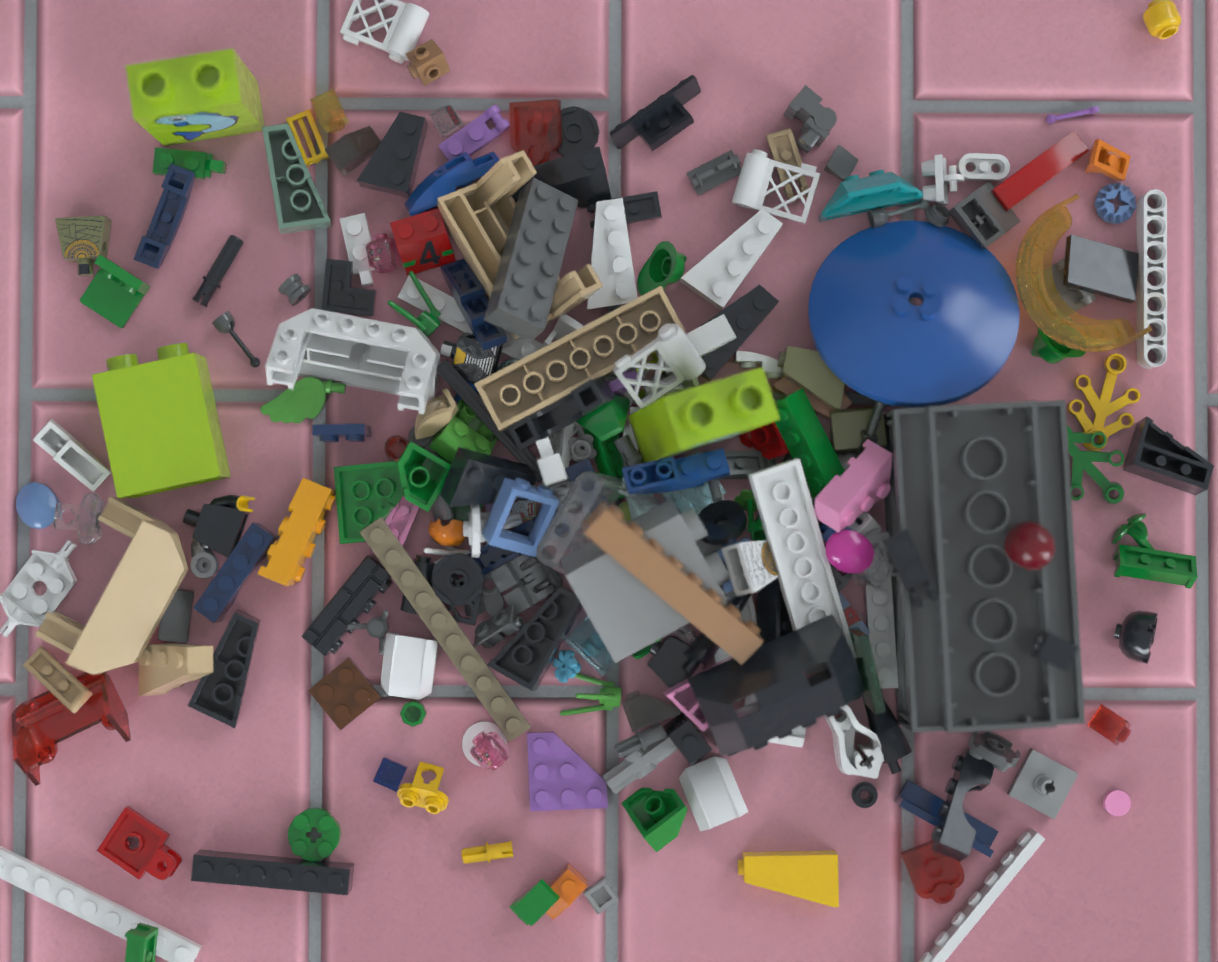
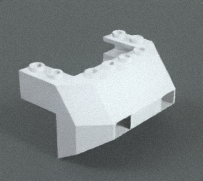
M311 308L279 324L266 363L267 384L273 385V383L288 385V389H294L297 376L316 377L322 381L333 379L334 382L344 383L348 386L400 395L398 410L403 411L404 408L418 410L419 414L424 415L427 401L435 398L439 379L437 367L440 365V353L418 328Z

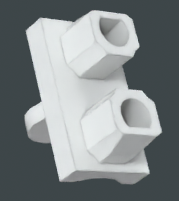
M942 154L934 155L935 159L921 163L922 176H935L936 185L923 186V199L948 205V184L950 192H957V183L964 181V175L957 174L956 165L949 166V175H947L946 158H943Z

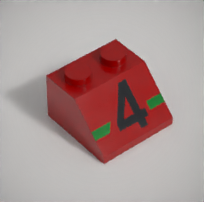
M439 208L390 222L407 276H409L410 271L418 274L456 261L445 221Z

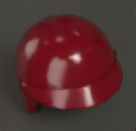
M1019 523L1008 532L1005 538L1004 548L1008 558L1028 570H1038L1045 567L1052 560L1055 553L1054 539L1050 532L1041 526L1040 523Z

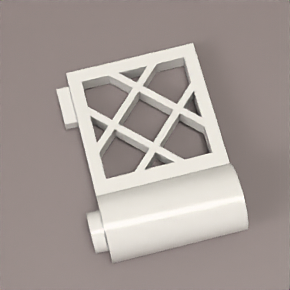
M353 0L340 30V33L344 35L343 40L357 46L360 41L390 54L389 58L397 63L403 64L404 61H409L406 53L415 49L430 15L429 12L420 6L404 3L399 0H380L383 1L380 4L378 0H374L376 5L363 11L360 5L362 0ZM390 5L398 7L395 16L385 20L381 9ZM378 11L382 22L369 27L365 16ZM362 18L366 29L357 33L350 31L352 22ZM385 27L387 35L384 42L381 43L374 40L371 32Z
M753 149L752 153H746L731 203L757 211L763 209L769 214L806 224L820 178V173L816 172L817 167L802 163L800 168L766 158V152ZM774 167L784 169L789 176L788 180L777 186L772 179ZM789 171L798 174L792 177ZM803 175L812 177L811 188L801 193L794 180ZM771 182L773 188L768 190L769 184ZM792 182L798 195L784 202L778 189ZM776 191L782 204L773 209L763 206L765 197ZM808 194L807 201L805 202L803 196ZM799 198L805 206L802 217L791 214L787 207L788 204ZM784 207L787 213L779 211V209Z
M668 323L660 328L659 334L654 341L631 357L626 354L616 361V367L613 368V371L640 409H642L684 380L698 377L705 370L706 364L678 324ZM657 349L660 353L658 364L645 363L647 355ZM630 367H638L636 379L625 378L622 372ZM644 368L656 369L654 381L641 380ZM662 370L672 371L675 374V377L668 382H659ZM640 385L652 386L651 393L641 400L638 396Z

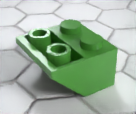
M460 399L456 404L457 412L451 421L435 434L429 448L450 463L453 462L458 447L490 455L498 439L469 406Z

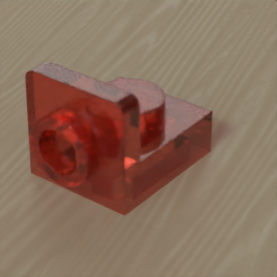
M1102 704L1087 724L1089 728L1116 746L1119 742L1124 743L1131 733L1129 729L1131 724Z

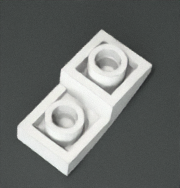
M735 352V363L741 364V368H756V364H760V368L763 367L766 378H782L780 374L781 367H777L778 360L753 352Z

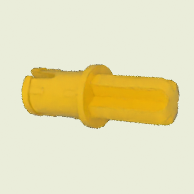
M512 841L495 844L485 842L486 845L468 847L461 850L464 864L487 860L488 863H491L490 860L514 857Z

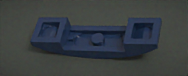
M170 163L161 186L164 190L147 234L142 236L133 260L156 269L160 268L182 222L196 173Z

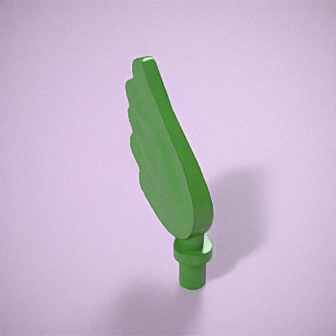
M306 377L297 381L294 389H286L279 396L262 405L260 411L264 415H270V419L273 422L301 423L306 418L314 419L322 411L327 393L344 394L346 384L334 382L333 379L321 381L316 377Z

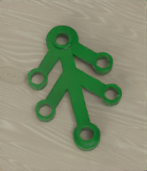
M1067 426L1068 453L1073 457L1071 491L1073 488L1081 490L1078 496L1071 494V499L1080 500L1084 496V489L1082 487L1084 469L1102 488L1103 497L1108 503H1119L1124 497L1123 487L1118 482H1110L1092 462H1107L1117 467L1124 462L1123 453L1120 450H1112L1111 452L1082 451L1074 443H1092L1094 447L1100 448L1107 442L1106 435L1102 431H1095L1093 433L1073 432ZM1096 435L1103 436L1104 439L1101 443L1093 441ZM1114 454H1119L1121 460L1113 462L1111 457ZM1117 490L1119 494L1117 497L1111 498L1109 492Z

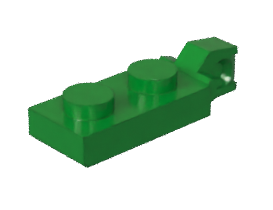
M155 147L152 171L155 175L166 176L170 163L196 173L195 179L206 180V178H211V173L225 174L226 163L221 160H213L212 154Z

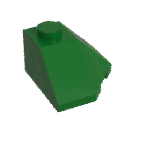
M409 441L396 463L406 500L428 512L443 487L451 464L429 450Z
M642 787L621 803L643 838L656 852L678 836L688 810L674 789L657 791Z

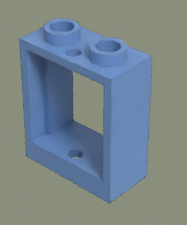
M505 478L482 535L489 545L536 557L560 501L553 494V490L545 485L536 487L521 478H515V480ZM516 496L542 503L528 536L502 529Z

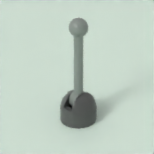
M922 199L918 204L889 212L881 207L870 209L867 211L869 224L874 228L881 227L887 223L890 216L919 208L925 210L929 207V202Z

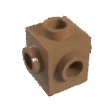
M433 39L406 53L410 63L407 65L409 73L413 79L419 78L424 86L451 71L444 53Z

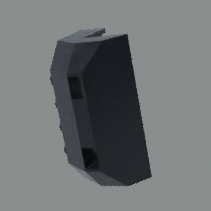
M832 614L759 646L742 665L732 658L688 678V682L721 756H732L750 748H754V750L761 749L769 744L768 740L775 737H778V739L785 738L793 733V729L801 725L802 728H807L817 723L816 719L821 716L831 717L840 713L841 707L859 699L861 694L866 691L856 660L842 629ZM820 663L823 664L824 671L806 678L805 670ZM751 694L755 695L756 702L736 711L734 710L732 703Z

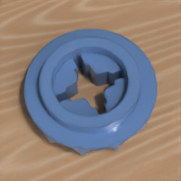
M1110 183L1101 188L1096 195V212L1101 219L1108 223H1123L1132 217L1137 207L1135 202L1136 196L1133 195L1130 187H1126L1121 183ZM1116 195H1118L1119 202L1125 205L1117 207L1114 213V204L1110 203L1109 200L1115 199Z

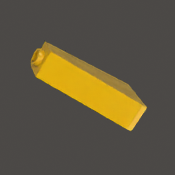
M835 850L742 852V859L737 861L738 875H742L744 883L823 905L839 907L838 854Z

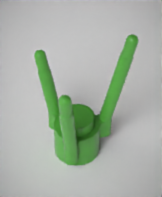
M576 673L575 678L605 687L600 688L599 694L577 693L576 698L599 700L601 705L560 711V715H573L600 710L612 711L613 707H620L621 687H614V682L603 681Z

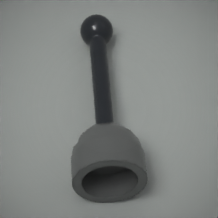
M229 311L223 313L212 322L219 332L224 334L230 333L250 359L252 367L260 365V360L252 355L235 333V320Z

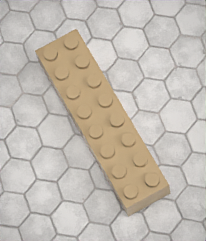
M659 286L475 383V386L501 433L507 430V427L526 416L562 399L573 389L592 378L600 376L606 378L613 374L616 361L626 354L631 357L654 341L659 334L660 328L665 324H678L684 333L686 331L662 286Z

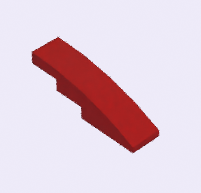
M1072 131L991 190V192L1005 211H1008L1086 154L1089 149L1077 133Z

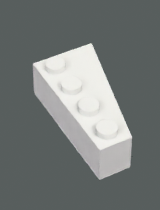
M623 198L596 202L591 266L598 275L603 287L587 299V309L625 304L638 298Z
M761 209L683 275L680 283L722 311L776 236L783 223Z

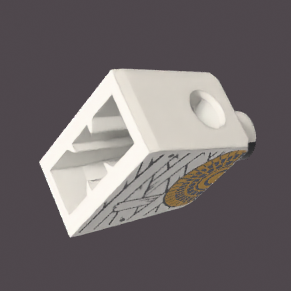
M767 540L741 542L721 548L736 596L756 592L779 577Z

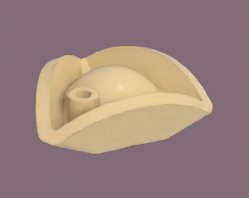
M447 388L442 390L443 395L427 402L424 415L418 413L415 421L416 440L436 434L451 421L457 412L456 403Z

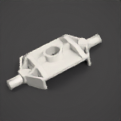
M67 540L57 553L40 550L31 551L33 553L6 590L0 594V602L8 616L7 621L0 629V634L8 637L15 626L20 624L41 627L46 618V613H53L77 582V578L68 562L70 560L68 558L69 555L77 547L75 543ZM38 581H43L47 587L45 594L42 596L38 595L34 589Z

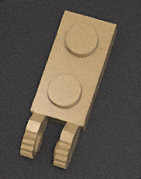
M791 127L766 135L765 138L773 160L801 168L802 160ZM775 167L780 183L789 179L784 169ZM789 171L792 177L798 174ZM805 175L796 179L799 182L801 193L809 189ZM790 183L783 186L787 200L795 196ZM808 194L804 195L803 198H808Z

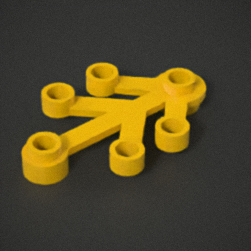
M1118 353L1111 354L1104 360L1103 366L1106 370L1100 398H1098L1093 390L1091 379L1087 375H1079L1074 379V387L1082 391L1095 413L1093 424L1084 412L1085 406L1081 400H1072L1067 405L1068 412L1071 415H1075L1084 430L1083 433L1102 431L1106 435L1107 442L1110 435L1121 429L1130 428L1134 424V417L1130 413H1122L1115 422L1104 427L1106 417L1128 404L1137 403L1141 398L1138 389L1130 388L1123 393V396L1110 402L1117 374L1122 373L1127 366L1125 357ZM1111 360L1117 362L1116 369L1110 367ZM1080 378L1086 380L1085 387L1079 385L1078 381ZM1130 391L1134 392L1136 395L1135 400L1131 401L1128 398V393ZM1074 402L1080 406L1078 412L1072 410ZM1123 416L1128 417V425L1122 424L1121 419ZM1097 435L1098 441L1096 443H1101L1104 439L1103 436ZM1107 442L1100 448L1094 447L1092 443L1082 444L1089 451H1100L1107 445Z

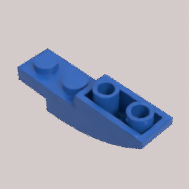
M493 151L474 160L471 159L467 152L449 160L429 174L411 193L405 202L407 211L410 216L428 212L430 208L437 206V198L455 192V187H465L472 184L473 180L484 176L500 159Z
M718 449L675 460L672 456L622 468V473L628 494H654L703 486L705 481L730 476V469L724 449Z

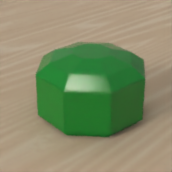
M416 700L405 703L400 712L403 723L411 727L422 724L427 714L424 704Z

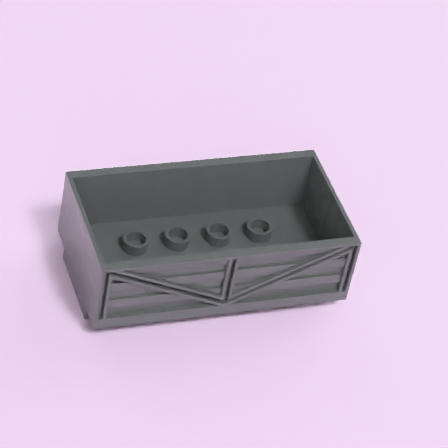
M1065 400L929 406L926 408L893 409L884 413L887 445L884 449L893 454L890 475L891 488L888 495L884 498L886 533H888L890 538L908 530L931 578L929 581L938 597V600L933 602L926 592L927 589L924 583L914 586L916 593L922 600L923 606L917 609L909 591L905 590L890 558L898 688H895L898 724L912 733L936 731L953 733L1045 728L1085 723ZM1019 523H1040L1052 535L1055 553L1052 560L1045 567L1038 570H1028L1011 561L1006 555L1004 548L1005 538L1008 532ZM1043 631H1047L1079 647L1067 672L1031 655L1034 650L1031 646L1038 634L1041 635Z

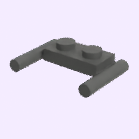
M726 451L724 453L730 469V476L718 479H749V474L775 466V458L768 460L761 455L762 452ZM718 479L708 481L713 502L722 500Z

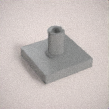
M1030 748L1007 794L1055 819L1078 773Z

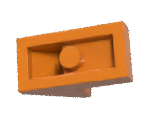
M1095 139L1090 148L1085 172L1103 173L1116 181H1125L1131 156L1100 139Z

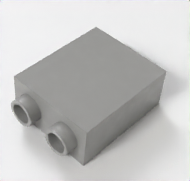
M669 499L628 522L630 524L634 521L644 531L642 535L649 541L651 538L657 540L663 546V552L668 557L671 555L677 557L684 566L682 568L687 573L691 571L696 573L703 580L702 585L709 590L712 587L722 596L723 599L721 601L724 604L727 603L719 585L729 581L730 575L717 551L706 557L702 556L695 542L708 534L693 507L680 514L672 499ZM592 541L560 558L566 578L615 663L690 623L595 542Z

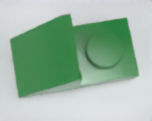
M541 879L518 897L509 908L526 925L533 926L558 901L560 896Z

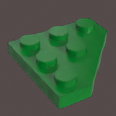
M397 461L334 467L340 544L366 542L360 531L381 516L385 521L404 497L396 464Z

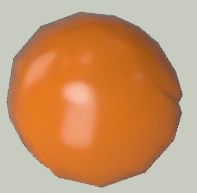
M441 519L436 520V522L430 521L429 535L439 545L456 547L461 545L466 537H463V521L452 519L449 524L444 526L441 524Z

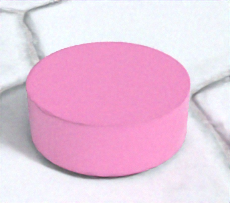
M1113 789L1104 795L1103 807L1113 816H1123L1129 811L1131 800L1125 792Z

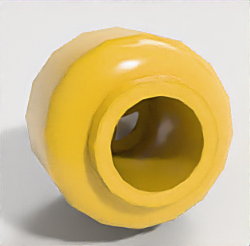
M1154 0L1148 4V8L1143 13V21L1151 36L1166 39L1176 34L1179 30L1178 27L1182 19L1174 2L1171 0Z

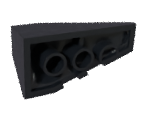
M600 147L575 152L533 166L537 173L512 196L515 203H517L520 190L533 178H536L577 199V207L587 208L598 201L612 199Z

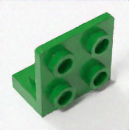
M99 254L94 263L101 268L79 301L119 328H124L151 286Z

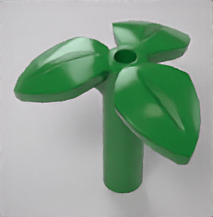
M1146 513L1133 515L1127 519V524L1120 525L1112 537V544L1118 542L1124 534H1128L1133 537L1139 547L1155 550L1147 540L1148 531L1146 525L1141 521L1147 516Z

